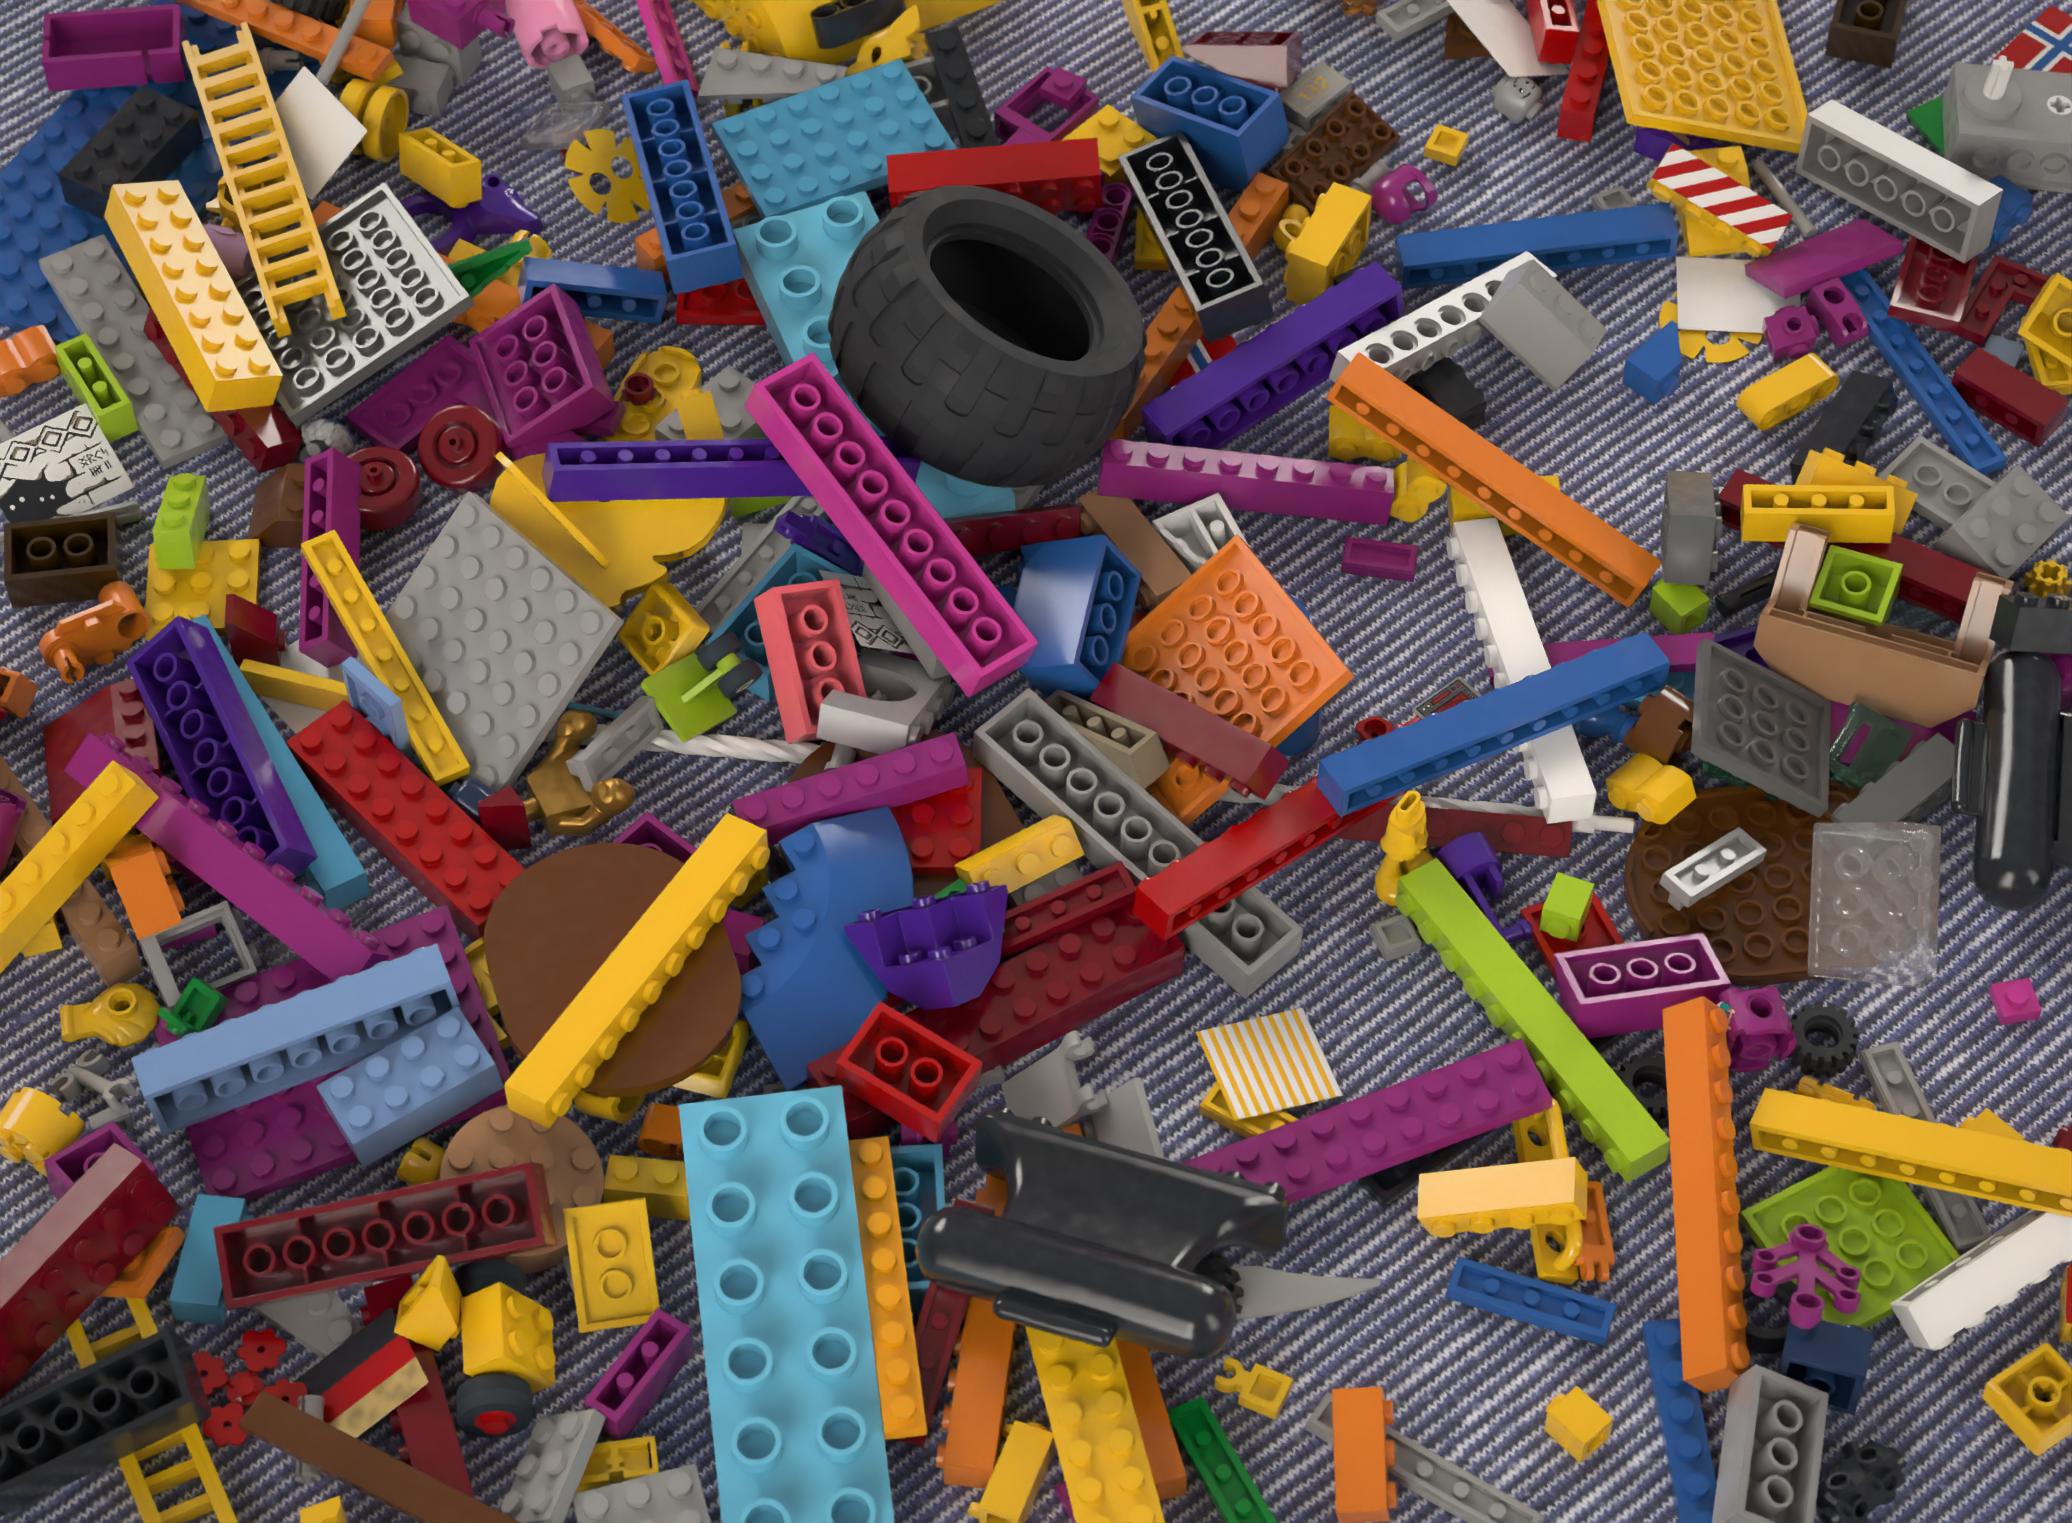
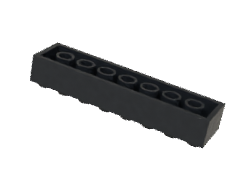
M1177 131L1118 156L1129 189L1207 343L1224 339L1235 332L1274 317L1275 315L1265 285L1183 131Z

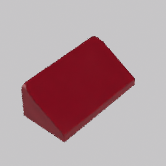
M511 785L477 803L482 829L504 850L532 847L525 805Z

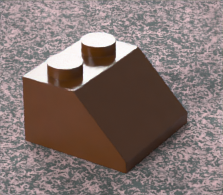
M286 464L257 485L247 539H260L261 547L301 548L303 539L305 464Z

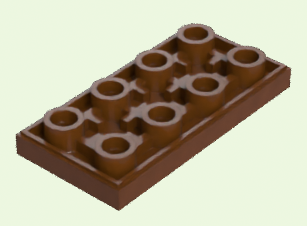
M1351 91L1271 166L1265 175L1288 183V197L1295 204L1304 206L1311 217L1315 212V205L1319 196L1322 193L1326 194L1333 182L1349 187L1353 179L1361 178L1400 140L1401 136Z

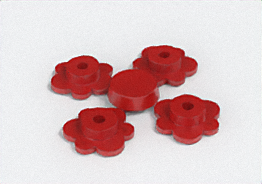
M264 1329L261 1333L257 1330H249L244 1333L242 1337L243 1346L238 1349V1357L241 1360H245L246 1368L250 1372H239L233 1375L229 1381L227 1373L223 1370L225 1364L222 1358L215 1357L212 1359V1356L205 1351L197 1352L193 1356L206 1397L210 1396L214 1389H221L226 1385V1394L232 1402L227 1404L224 1409L219 1406L212 1408L211 1418L203 1423L202 1430L204 1435L208 1438H213L214 1444L217 1447H225L228 1443L233 1446H240L245 1443L247 1433L242 1431L238 1425L244 1417L243 1408L251 1407L262 1390L282 1401H288V1404L298 1408V1398L301 1396L305 1398V1395H307V1387L304 1383L293 1382L290 1384V1381L285 1378L279 1379L275 1386H269L264 1389L261 1378L255 1374L261 1372L265 1367L269 1369L276 1368L279 1364L278 1357H281L286 1352L285 1341L275 1337L272 1329Z

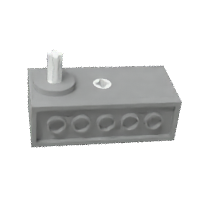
M2003 55L1999 56L1998 60H1993L1992 66L1955 62L1942 98L1945 156L1943 158L1988 182L1993 177L2001 174L2024 189L2072 193V74L2013 68V61H2007V56Z

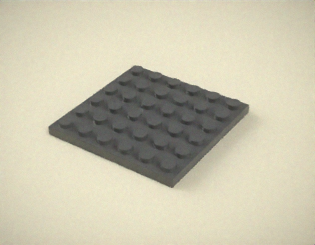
M385 182L317 227L347 316L333 320L324 293L283 306L292 334L278 338L256 271H252L234 283L283 374L276 398L295 426L312 417L331 402L343 396L353 387L371 377L378 370L475 305L469 294ZM308 245L276 255L268 260V262L271 264L308 252ZM315 269L275 282L276 287L279 288L316 276L317 272Z

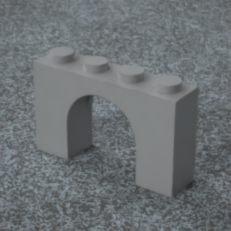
M867 649L858 659L866 696L875 690H879L881 694H887V701L873 700L833 689L821 703L816 738L877 754H885L920 743L923 734H929L934 720H940L945 706L950 707L955 694V685L951 684L952 676L950 674L932 680L918 661Z

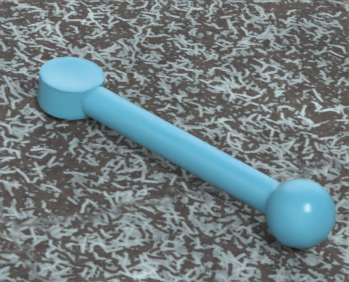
M569 702L565 710L588 711L591 714L614 718V720L625 711L624 709L611 711L575 702Z

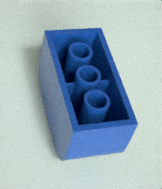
M1171 55L1130 97L1137 125L1158 139L1182 130L1210 183L1236 191L1244 189L1289 140V129L1280 93Z
M1105 534L1052 542L1038 550L1023 570L1018 592L1015 595L1013 610L1039 643L1028 662L1017 670L1046 699L1056 690H1063L1094 704L1089 698L1112 664L1116 662L1121 665L1142 573Z

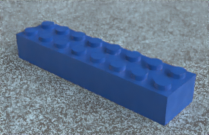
M688 79L621 95L630 135L674 294L691 292L699 288L744 278L736 241Z

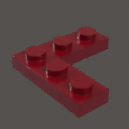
M1995 255L1965 303L1957 333H1951L1984 346L2011 300L2030 307L2050 276Z

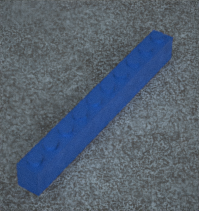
M1646 631L1632 637L1622 638L1617 643L1599 650H1592L1586 655L1569 662H1561L1554 668L1536 675H1528L1521 681L1503 688H1496L1490 693L1473 700L1463 701L1457 706L1440 713L1430 714L1424 719L1407 726L1397 727L1377 738L1364 740L1358 745L1339 753H1331L1319 760L1317 787L1338 815L1342 817L1659 690L1666 686L1671 661Z

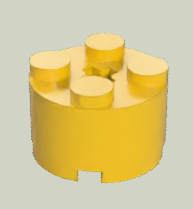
M17 1087L0 1113V1144L2 1145L0 1154L14 1163H20L22 1159L34 1163L33 1167L35 1170L47 1176L44 1160L79 1141L86 1129V1125L73 1111L67 1117L59 1110L62 1103L55 1098L33 1088L23 1087L20 1091Z

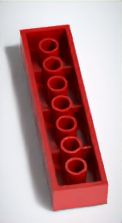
M346 700L340 702L285 742L315 791L437 908L447 904L454 924L472 942L484 936L485 925L495 901L506 886L525 868L356 709L351 707Z

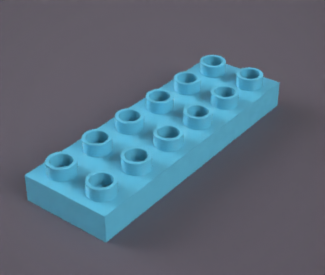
M862 191L849 196L834 197L822 204L781 216H770L760 222L732 230L743 276L785 366L787 367L813 352L878 436H886L866 417L850 396L841 380L829 346L831 336L828 330V319L833 308V300L840 277L862 238L879 222L866 192ZM921 461L915 484L942 519L1015 510V495L1011 488L985 486L962 480Z
M842 1086L679 1104L722 1523H895Z

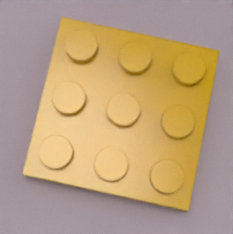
M260 539L203 541L195 569H158L155 545L150 544L145 611L150 618V627L145 634V639L151 640L177 616L192 620L204 614L219 637L228 636L225 628L226 594H235L259 606L262 549Z

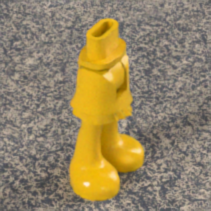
M1415 790L1408 791L1392 810L1388 818L1386 833L1380 841L1381 848L1386 855L1375 874V890L1378 898L1390 906L1397 907L1395 897L1397 896L1398 878L1434 859L1425 850L1428 838L1425 804L1421 800L1420 793Z

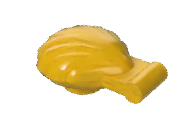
M117 983L103 991L91 1003L74 1006L64 1005L60 1008L62 1040L64 1042H74L77 1039L96 1036L105 1043L123 1048L141 1043L157 1025V1012L160 1009V1005L156 1001L155 994L145 989L143 985L137 983Z

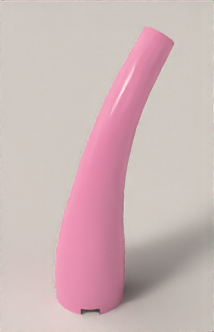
M505 0L507 16L515 21L513 31L521 52L528 65L532 68L547 69V64L566 56L569 57L575 54L580 56L587 48L589 40L586 35V29L572 0Z

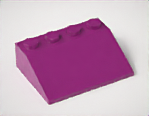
M554 283L469 340L495 417L501 428L505 445L509 448L586 426L616 407L577 302Z

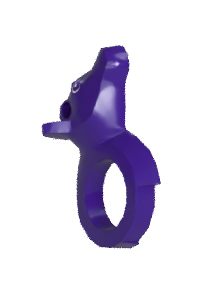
M489 174L482 178V200L470 202L466 207H450L446 202L431 193L411 195L400 201L411 218L422 214H438L452 222L453 226L445 236L430 242L437 253L448 257L459 238L472 244L476 236L480 234H515L520 230H526L530 232L528 237H531L533 234L540 233L542 229V221L539 214L529 209L516 190L506 185L499 175Z

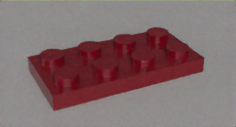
M1911 235L1887 316L1897 318L1903 322H1913L1933 327L1939 331L1957 333L1980 253L1964 264Z

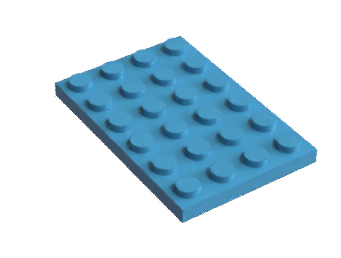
M901 58L711 123L714 137L762 219L770 216H781L825 203L834 197L849 196L862 191L866 192L888 184L887 155L957 149Z

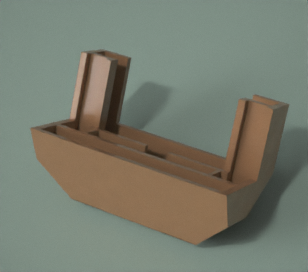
M1794 521L1788 531L1770 600L1759 617L1753 645L1770 670L1825 699L1927 728H1932L1976 708L1996 647V642L1989 639L1999 595L2010 596L2014 581L1977 571L1956 642L1886 622L1882 626L1873 625L1808 606L1820 573L1831 531Z

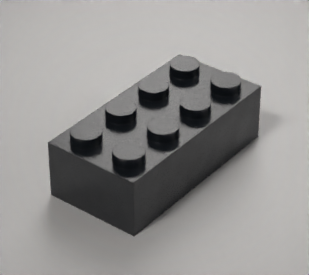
M141 86L58 172L65 202L106 221L104 214L112 185L165 181L204 140L197 111Z

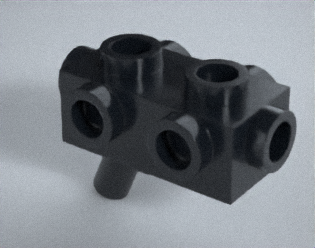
M1872 1439L1861 1448L1854 1441L1844 1444L1842 1452L1847 1460L1818 1485L1816 1499L1818 1506L1817 1515L1822 1523H1867V1516L1879 1505L1891 1503L1896 1498V1490L1905 1483L1901 1471L1906 1467V1461L1903 1456L1893 1447L1886 1448Z

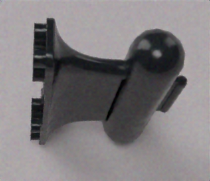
M2008 650L1989 664L1984 682L1982 722L1963 718L1957 722L1955 729L1950 806L1956 814L1976 817L1972 872L1975 889L1988 904L2002 911H2023L2038 903L2048 892L2052 877V864L2072 869V711L2060 709L2062 681L2058 667L2048 656L2034 651Z
M998 1106L993 1110L985 1111L977 1120L975 1158L983 1172L992 1177L1006 1180L1008 1183L1006 1204L1001 1217L964 1206L944 1207L934 1213L921 1226L915 1251L918 1264L925 1278L941 1288L994 1303L992 1307L993 1313L1000 1319L1098 1348L1109 1346L1113 1338L1187 1360L1207 1359L1220 1352L1231 1339L1237 1316L1234 1301L1227 1288L1211 1277L1192 1271L1209 1253L1224 1245H1235L1264 1254L1278 1252L1286 1239L1288 1203L1285 1199V1189L1276 1182H1266L1262 1185L1247 1181L1242 1174L1236 1171H1227L1222 1174L1204 1168L1201 1170L1065 1132L1061 1128L1054 1127L1050 1121L1043 1117H1034L1032 1120L1015 1116L1007 1107Z

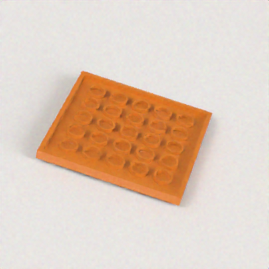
M1238 534L1128 632L1121 665L1258 737L1275 748L1355 677ZM1171 750L1166 755L1170 768L1147 788L1160 804L1188 827L1230 789L1228 786L1229 781L1223 779L1220 784L1212 780L1201 771L1203 769L1202 766L1197 764L1194 769L1179 761L1175 757L1177 753Z

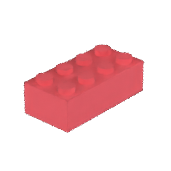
M839 579L772 587L754 598L787 744L820 740L816 738L821 703L833 689L867 698Z

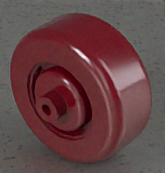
M468 404L451 405L435 413L424 425L418 440V458L425 474L442 488L458 494H466L468 491L475 493L491 485L504 468L495 456L500 451L506 457L508 455V446L505 445L498 422L482 409Z
M371 446L357 450L347 456L362 466L359 483L361 494L359 493L358 509L361 513L360 529L370 531L388 530L403 524L415 514L422 500V486L418 468L407 454L392 447Z

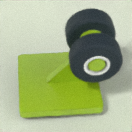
M727 632L713 640L700 651L698 656L692 653L641 682L643 690L648 696L653 697L657 709L683 743L733 717L737 710L728 698H732L746 690L762 675V670L753 659L741 662L736 654L742 648V643L733 632Z

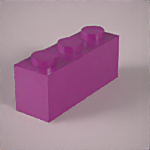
M659 1308L655 1310L583 1401L585 1410L596 1409L606 1417L600 1433L613 1441L627 1439L695 1352L692 1330L689 1326Z

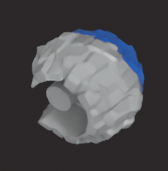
M320 418L302 425V436L306 445L305 449L300 452V461L305 464V459L335 448L345 456L354 452L355 439H353L345 425H342L335 419Z

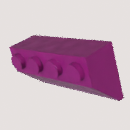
M1704 933L1554 954L1561 1007L1587 1039L1663 1028L1662 1009L1702 996L1717 1004L1720 1002L1719 995L1723 991L1730 989L1731 986L1730 980Z

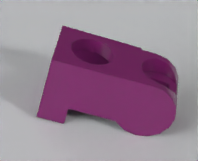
M1839 277L1811 287L1805 304L1806 310L1810 316H1817L1836 346L1843 347L1867 337L1869 329L1866 318ZM1829 291V294L1824 296V293Z

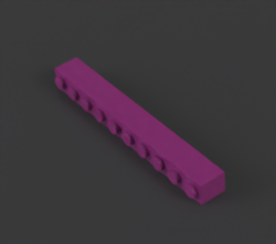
M89 732L64 771L86 789L112 760L137 774L159 798L134 826L334 982L339 977L354 975L372 968L379 962L388 960L390 956L379 948L381 942L375 936L364 930H361L359 933L351 927L352 919L336 908L330 910L321 903L324 899L322 895L308 886L304 885L301 888L292 881L295 875L284 866L277 863L273 866L264 858L267 853L263 849L249 841L243 843L236 837L238 831L233 826L221 819H218L216 822L208 815L210 809L206 805L192 797L188 800L180 794L182 787L166 776L160 778L152 772L154 765L137 754L131 756L124 750L127 745L121 739L110 733L101 736Z

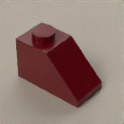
M226 594L225 628L233 659L238 668H240L244 659L281 667V652L288 650V637L286 629H280L277 614L235 594Z

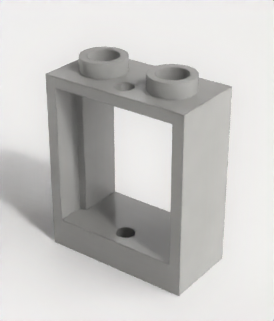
M227 900L182 918L183 923L138 940L166 1008L173 1009L181 994L160 946L222 921L242 970L211 982L209 985L218 991L257 975L256 967L262 965L253 943L246 946L241 934L242 931L246 930L243 918L238 908L231 911Z

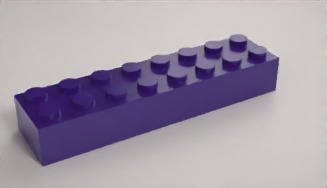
M1374 261L1365 268L1356 270L1352 276L1343 282L1329 287L1322 295L1307 304L1299 306L1292 314L1279 322L1270 324L1263 332L1249 341L1240 343L1233 351L1222 358L1211 361L1204 369L1190 378L1181 380L1174 388L1160 397L1152 398L1141 408L1147 443L1218 450L1330 379L1329 375L1339 350L1405 316L1402 287L1377 261Z
M177 616L126 661L130 673L189 799L192 797L202 802L210 809L208 815L216 822L218 819H221L233 826L238 831L236 837L243 843L249 841L257 845L267 853L264 858L273 866L275 863L284 866L296 877L316 860L318 856L208 627Z

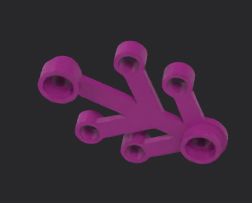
M1799 1224L1795 1226L1794 1231L1788 1235L1787 1243L1769 1249L1755 1250L1751 1264L1752 1269L1756 1272L1753 1274L1750 1290L1760 1297H1772L1775 1294L1777 1285L1798 1278L1797 1292L1791 1297L1788 1314L1791 1317V1322L1803 1329L1815 1327L1822 1318L1825 1302L1820 1296L1815 1294V1282L1834 1296L1833 1307L1841 1313H1856L1861 1299L1860 1294L1856 1291L1861 1272L1857 1268L1847 1265L1828 1250L1829 1244L1826 1240V1232L1812 1224ZM1795 1256L1798 1257V1261L1776 1268L1778 1261ZM1816 1260L1833 1271L1835 1277L1818 1266Z

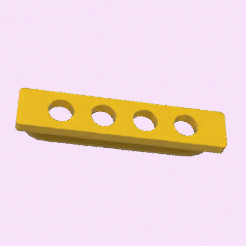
M1552 1097V1108L1512 1122L1519 1163L1569 1158L1561 1109L1554 1097ZM1528 1131L1535 1133L1541 1139L1542 1146L1535 1145L1529 1139ZM1574 1220L1568 1225H1554L1551 1223L1533 1225L1530 1228L1538 1278L1542 1281L1572 1285L1579 1279L1578 1268L1572 1264L1579 1257L1583 1244L1580 1220ZM1546 1236L1553 1238L1559 1244L1560 1252L1554 1251L1548 1246Z

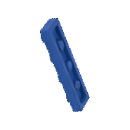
M1459 1256L1446 1292V1299L1605 1346L1617 1306L1616 1303Z

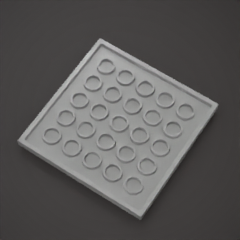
M469 491L385 615L387 622L470 765V773L461 778L466 781L469 778L475 777L496 791L514 785L624 623L619 616L482 498ZM359 654L356 660L368 670Z

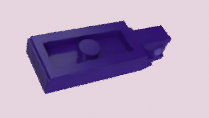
M787 510L777 517L773 529L786 539H791V545L796 543L854 576L863 577L864 561L839 529L816 515L809 517L801 514V516H798L792 511Z

